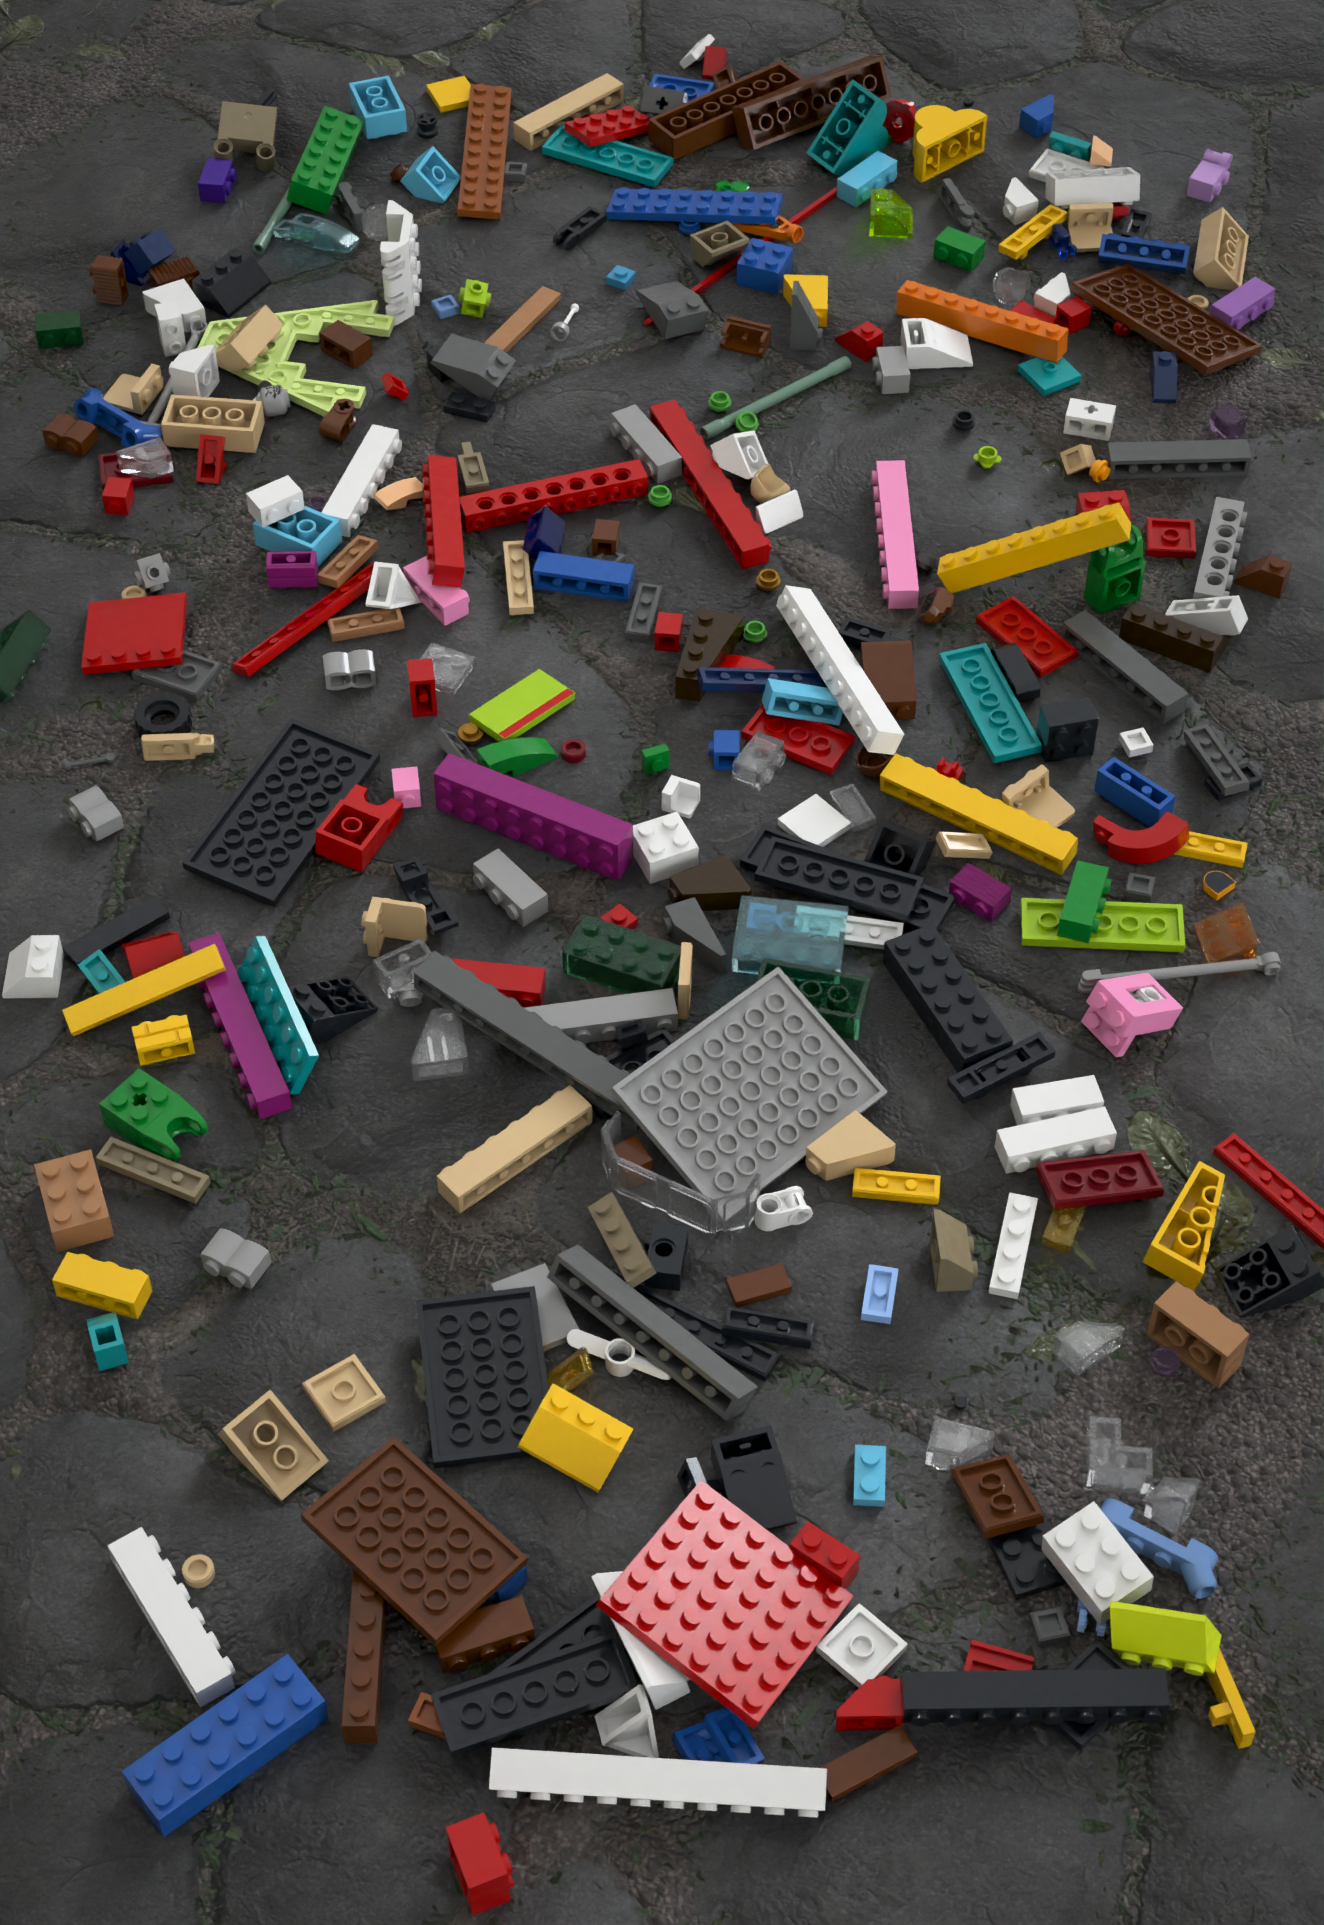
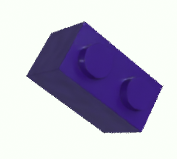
M207 158L198 181L200 201L226 203L228 195L232 193V184L237 180V170L233 167V160Z

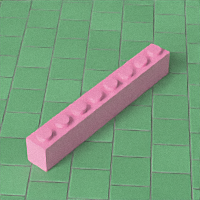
M905 460L876 461V471L871 472V483L876 485L873 486V501H877L874 505L875 517H879L876 518V532L881 533L878 534V549H882L879 552V564L884 565V567H881V582H886V584H883V599H887L888 609L917 608L919 586Z

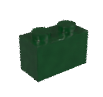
M80 310L35 314V333L39 349L84 345Z

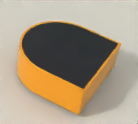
M1221 871L1207 873L1203 881L1204 891L1216 901L1233 890L1236 885L1232 878Z

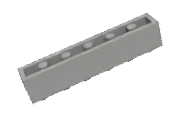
M672 988L525 1008L529 1012L537 1013L543 1021L551 1026L559 1027L565 1035L574 1041L578 1040L583 1044L618 1039L616 1027L641 1019L647 1035L663 1027L668 1032L678 1031V1011Z

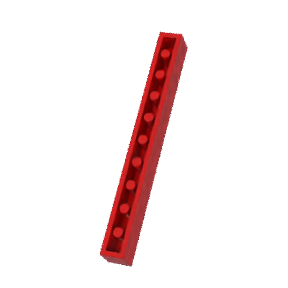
M676 400L650 406V421L682 456V476L742 570L769 562V551L772 549L769 538L763 535L759 523H755L750 509L744 506L740 494L736 493L733 489L731 480L723 474V469L714 460L712 451L708 450L705 446L703 437L697 434L693 422L689 421L686 417L684 408H680Z

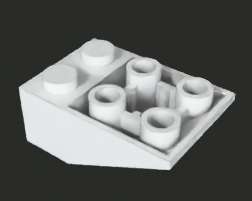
M926 318L902 319L900 341L901 346H904L909 369L973 367L968 336Z

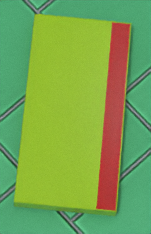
M538 669L469 714V721L476 724L478 728L499 742L516 739L575 700V692Z

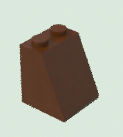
M911 640L861 642L859 665L894 719H915L917 699Z

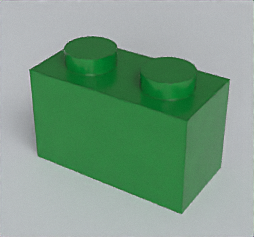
M947 226L935 239L933 257L972 272L984 259L986 241Z

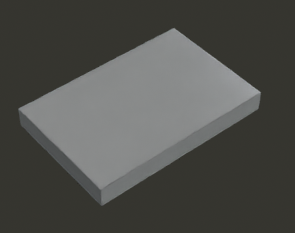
M545 1263L491 1284L492 1291L535 1286L544 1351L567 1343L568 1333L573 1329H579L557 1285L547 1278L549 1270Z

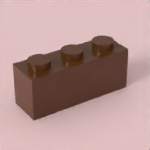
M519 1596L475 1610L436 1646L433 1644L442 1673L448 1671L458 1672L470 1664L479 1661L489 1662L501 1654L520 1651L535 1640L534 1628L523 1597Z

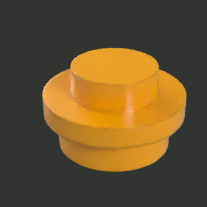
M1098 459L1093 463L1089 476L1093 478L1094 482L1099 483L1109 476V462Z

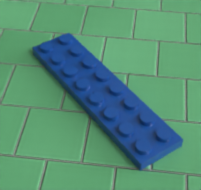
M622 187L614 190L606 214L607 219L683 220V222L714 223L729 221L730 223L776 224L783 203V193L733 192L730 190L724 192L711 190L691 191L689 189L650 190L648 188L628 189Z

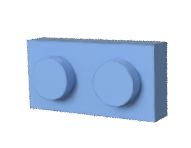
M869 1264L861 1320L891 1324L898 1268Z

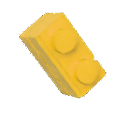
M171 1015L164 1020L155 1022L145 1021L138 1026L132 1027L140 1066L195 1054L187 1015Z

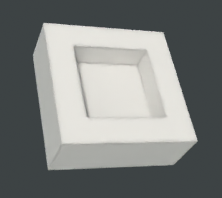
M1144 728L1122 732L1119 735V742L1129 758L1153 751L1154 745Z

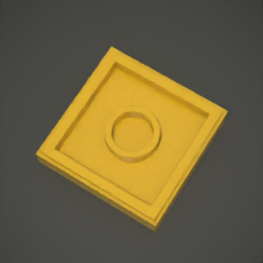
M465 76L426 85V90L440 113L469 106L471 85Z

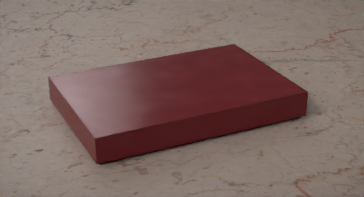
M168 446L98 455L103 491L108 477L132 479L133 488L173 482Z

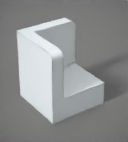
M671 775L662 791V810L670 813L678 812L680 816L691 818L700 802V784Z

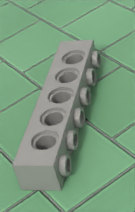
M1216 497L1193 599L1229 596L1230 592L1225 591V589L1230 590L1233 575H1229V573L1234 574L1237 559L1232 558H1238L1240 543H1236V541L1241 542L1244 528L1240 526H1245L1247 512H1243L1245 502Z

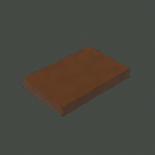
M1010 1454L951 1469V1477L985 1539L1044 1523V1514Z

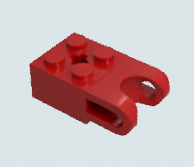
M356 784L344 800L341 799L316 830L315 853L362 873L401 821L403 802L391 798L382 805L370 804L367 798L368 788Z

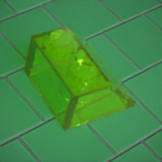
M884 188L871 189L869 236L912 238L913 208L894 190Z

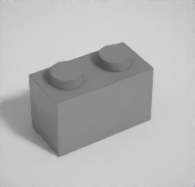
M904 346L876 347V357H872L873 371H876V385H880L882 394L909 393L910 371Z

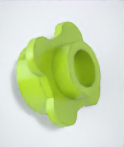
M991 446L980 448L979 454H974L973 457L974 461L979 462L986 469L991 468L995 463L1001 462V456L997 455V450Z

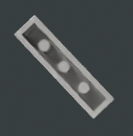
M636 404L611 413L610 430L612 435L622 442L624 449L633 455L634 460L640 459L646 474L652 477L657 484L682 475V456Z

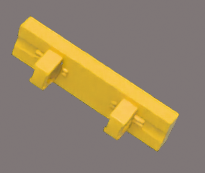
M1050 204L1001 242L998 252L1006 254L1015 260L1018 258L1024 259L1030 248L1043 238L1049 239L1053 235L1054 229L1067 220L1068 212Z
M1219 1648L1215 1673L1206 1672L1219 1702L1218 1705L1210 1707L1208 1717L1213 1727L1228 1724L1238 1749L1251 1746L1256 1731Z

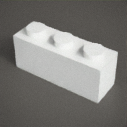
M1090 1075L1013 1088L1010 1107L1018 1126L1103 1107L1104 1100L1095 1076Z

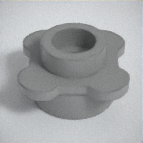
M406 984L396 990V994H398L396 1000L400 1002L401 1006L411 1007L422 1002L423 993L414 988V984Z

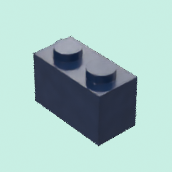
M159 229L154 233L150 230L141 239L138 237L128 244L131 248L124 254L139 275H142L149 268L164 262L177 250L164 232Z

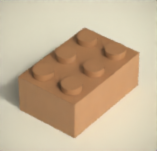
M91 1149L34 1164L57 1252L115 1237Z
M1176 1281L1154 1302L1146 1336L1219 1389L1241 1366L1249 1333L1240 1324L1232 1322L1221 1314L1215 1306L1209 1305L1199 1298L1192 1289L1184 1287Z

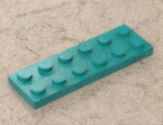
M560 125L542 146V154L552 158L565 160L572 164L585 166L589 169H595L654 188L673 166V157L619 141L589 147L564 131L565 125Z
M986 643L939 653V662L993 763L1041 753L1042 744Z
M255 936L237 974L289 1093L300 1094L319 1054L266 936Z

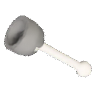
M577 304L571 305V311L564 322H556L552 326L550 334L554 340L562 342L568 337L570 330L567 324L573 314L579 311Z

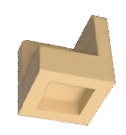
M1080 444L1060 452L1067 475L1075 474L1087 468L1091 469V466L1096 461L1091 445Z

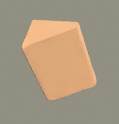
M1093 135L1090 164L1110 167L1113 148Z

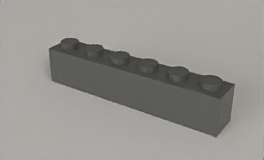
M1247 439L1112 442L1107 444L1105 460L1109 462V479L1248 476L1252 459Z
M1084 610L1063 622L1061 637L1078 650V655L1162 724L1185 712L1189 693L1171 680L1164 672L1156 668L1148 659L1135 651L1131 645L1124 642L1113 631L1103 625L1096 617H1093Z

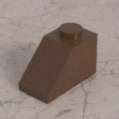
M1267 555L1244 564L1234 579V583L1280 598L1288 584L1293 562Z

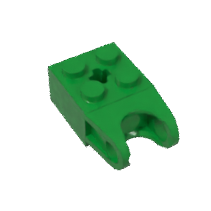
M1131 524L1130 539L1128 541L1098 549L1091 553L1083 598L1099 615L1140 599L1146 562L1143 560V537L1135 525Z
M140 1068L99 1103L103 1122L106 1126L138 1148L148 1150L173 1162H176L181 1157L180 1149L172 1140L175 1136L182 1133L204 1136L209 1131L203 1117L190 1104Z

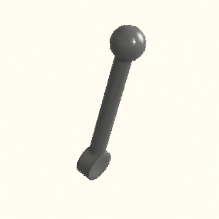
M107 753L105 757L75 762L64 761L62 768L68 771L71 767L100 762L111 764L115 762V755Z

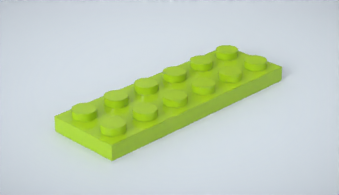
M1021 898V946L1184 952L1185 950L1182 904L1106 901L1103 914H1097V918H1100L1097 934L1092 933L1089 943H1084L1057 936L1059 920L1065 900Z

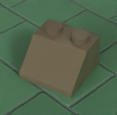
M725 221L690 235L692 258L702 267L710 266L717 261L728 259L735 254L741 253L750 243V240L729 221Z
M939 1209L933 1210L929 1245L936 1292L972 1290L973 1278H978L977 1261H972L971 1254L974 1253L973 1236H968L966 1224Z

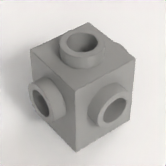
M160 553L134 562L136 571L133 573L138 586L141 585L144 589L149 588L150 592L165 588L163 584L169 582L168 577L171 576V572L167 562L163 563ZM150 571L154 572L155 577L150 575Z

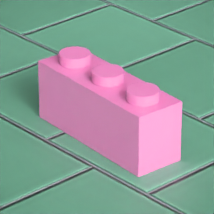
M425 556L403 567V572L420 601L446 626L469 614L468 603L470 598L467 592L459 587L432 585V577L427 574L429 560Z

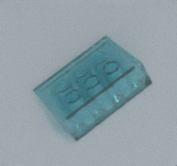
M741 896L732 953V972L767 975L779 967L787 977L840 982L849 906Z

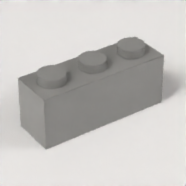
M499 848L473 863V881L479 889L486 891L491 900L496 905L499 904L505 909L510 919L516 920L522 927L548 912V894Z

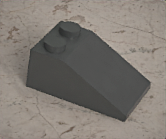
M678 281L637 290V296L664 339L705 329L708 309L698 294Z
M451 333L431 361V364L478 398L489 400L516 360L496 346Z

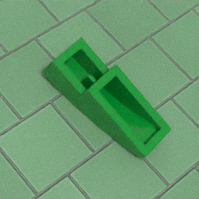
M544 738L509 739L477 749L478 765L502 774L509 772L512 777L557 758V753Z

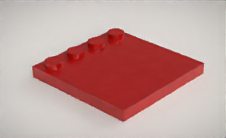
M186 592L89 602L81 665L83 675L182 665L187 612Z

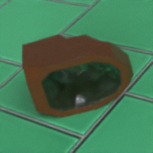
M936 587L930 590L924 597L918 613L924 625H936L938 621H942L951 612L955 595L945 587Z

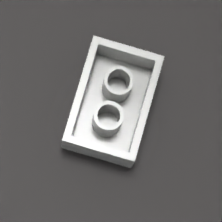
M1094 1501L1042 1536L1041 1550L1099 1625L1110 1619L1111 1601L1132 1604L1152 1589L1154 1576Z

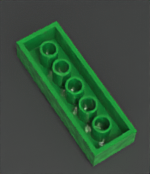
M324 106L291 179L286 200L320 213L328 214L338 191V184L342 181L359 142L364 120Z

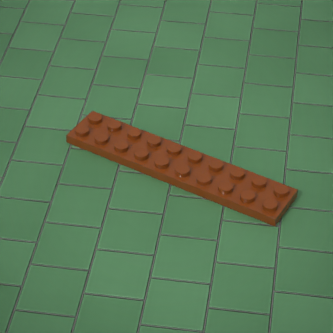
M471 84L457 216L500 220L512 88Z

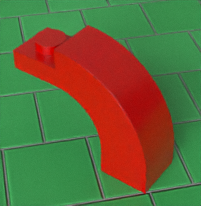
M1166 812L1153 826L1144 830L1133 831L1124 829L1098 815L1093 821L1094 838L1099 843L1108 845L1109 857L1125 863L1147 864L1163 860L1183 847L1189 840V823Z

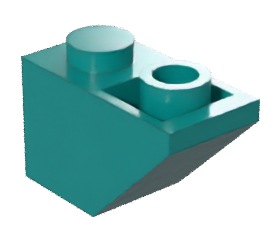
M116 1311L86 1319L99 1371L129 1363Z

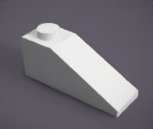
M1239 595L1173 600L1165 613L1169 617L1218 635L1229 636L1240 634L1248 620Z

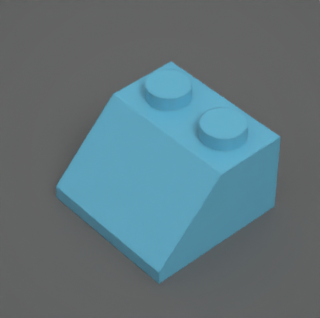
M432 146L417 157L400 181L414 197L444 203L461 180V176Z

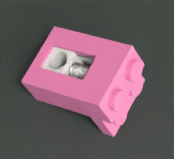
M1149 973L1099 980L1086 1001L1090 1007L1081 1022L1115 1057H1121L1125 1054L1136 1035L1171 1029L1183 1007Z

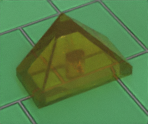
M581 1347L547 1374L549 1389L552 1384H555L570 1392L594 1374L587 1348Z

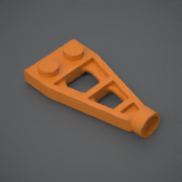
M781 215L778 216L776 224L779 227L776 229L769 228L773 224L731 223L741 232L791 241L793 243H799L804 235L803 227L790 223Z

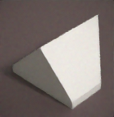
M374 562L366 607L394 609L421 603L401 571L399 564Z
M637 1685L595 1715L602 1746H607L635 1757L659 1758L652 1713L644 1685Z

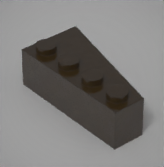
M696 608L675 676V698L701 701L707 691L701 690L697 678L698 667L719 668L726 656L733 654L736 644L743 639L745 615Z

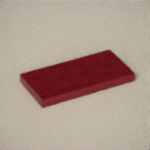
M1145 1150L1036 1163L1035 1168L1054 1210L1163 1197L1165 1190Z

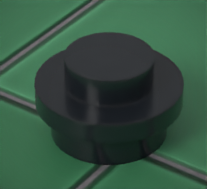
M960 410L953 417L952 423L960 431H967L974 428L976 419L971 411Z

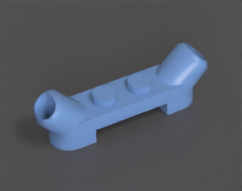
M1105 1499L1100 1508L1101 1511L1136 1554H1142L1152 1559L1158 1566L1165 1569L1169 1568L1181 1574L1190 1596L1201 1599L1212 1595L1217 1587V1581L1212 1571L1218 1562V1556L1215 1551L1191 1538L1187 1547H1184L1132 1520L1134 1508L1116 1499Z

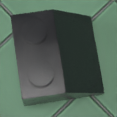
M881 820L864 861L919 876L928 863L936 840L895 822Z

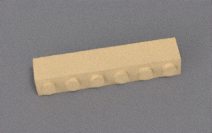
M608 73L513 122L514 140L532 151L545 144L560 125H565V122L573 121L575 118H581L587 114H601L624 101V84Z
M571 1085L562 1091L555 1092L546 1102L540 1106L533 1107L528 1114L518 1121L511 1122L506 1129L496 1136L489 1137L483 1145L474 1151L467 1152L461 1160L452 1166L445 1167L437 1175L438 1192L461 1214L591 1124L592 1105Z

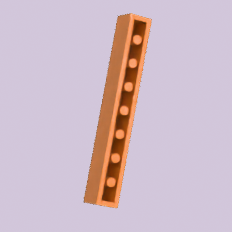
M907 280L897 291V314L908 318H926L967 336L1058 363L1067 351L1068 328L1057 324H1051L1037 318L998 308L994 305H988L974 299L945 292L915 281Z

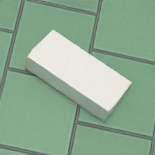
M796 490L756 506L755 523H759L761 531L765 534L803 518V510Z

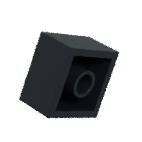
M1089 697L1040 705L1036 735L1042 744L1041 755L1044 762L1093 754L1099 718Z

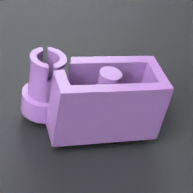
M1207 149L1203 160L1189 178L1186 196L1211 203L1213 198L1220 194L1223 184L1226 185L1230 178L1228 169L1233 155Z

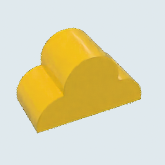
M930 105L919 109L915 114L912 150L913 157L915 158V178L923 183L984 152L987 115L974 109H962L954 112L950 108L940 105Z

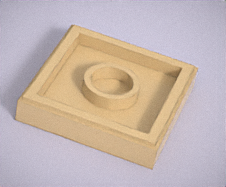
M682 942L678 981V1019L688 1020L692 985V945L689 942Z
M355 1354L302 1383L304 1391L333 1432L386 1403L385 1395Z

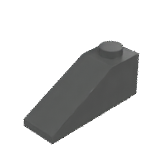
M794 281L790 349L817 351V342H822L823 328H819V318L799 281Z
M695 897L665 906V918H662V925L664 931L667 934H671L674 942L681 946L682 942L691 943L694 956L718 972H726V953Z

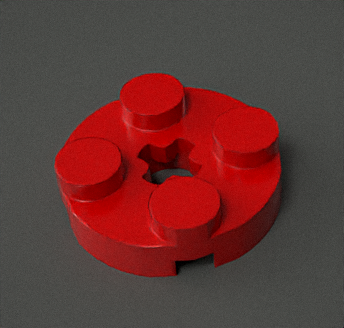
M894 99L886 104L887 114L882 126L892 136V141L897 143L906 142L914 136L916 106L912 101L904 99ZM900 117L902 119V126L900 122H897L896 118Z

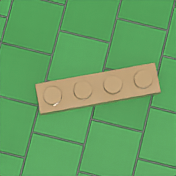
M527 540L503 542L509 615L534 614Z

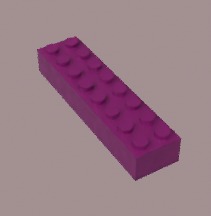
M450 753L433 773L436 809L441 810L443 813L451 814L466 822L474 823L489 831L509 837L511 840H517L534 849L542 850L557 858L565 859L582 868L590 869L618 881L633 861V824Z

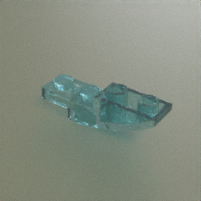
M299 213L292 220L283 219L273 228L274 237L284 238L285 240L300 239L304 242L311 241L313 249H322V251L334 250L348 253L360 242L356 235L330 220L304 213Z

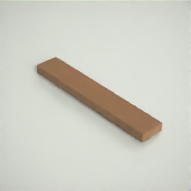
M542 286L484 343L496 346L507 353L561 300V293Z

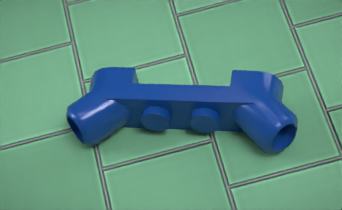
M88 389L84 393L83 398L75 401L74 410L80 420L90 422L91 424L97 423L122 439L121 445L133 451L139 448L161 446L162 429L160 426L140 422L105 401L100 390Z

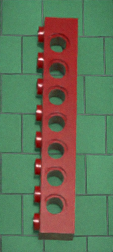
M640 459L461 496L459 497L461 521L466 533L645 496L648 495V476Z

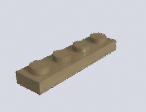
M113 1137L109 1138L96 1156L97 1164L194 1204L198 1202L211 1183L210 1177L206 1174Z
M611 1192L590 1205L588 1209L627 1284L634 1288L655 1275L656 1271L615 1195Z

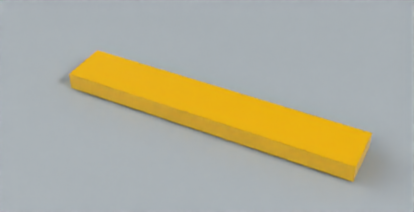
M212 944L65 1008L62 1011L71 1034L76 1036L225 971L226 968L217 946Z

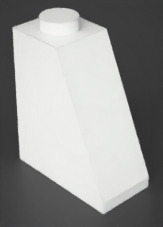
M184 278L143 291L145 310L156 316L155 304L177 300L185 332L191 331L190 325L195 321L200 320L201 328L203 327L202 322H206L205 309Z

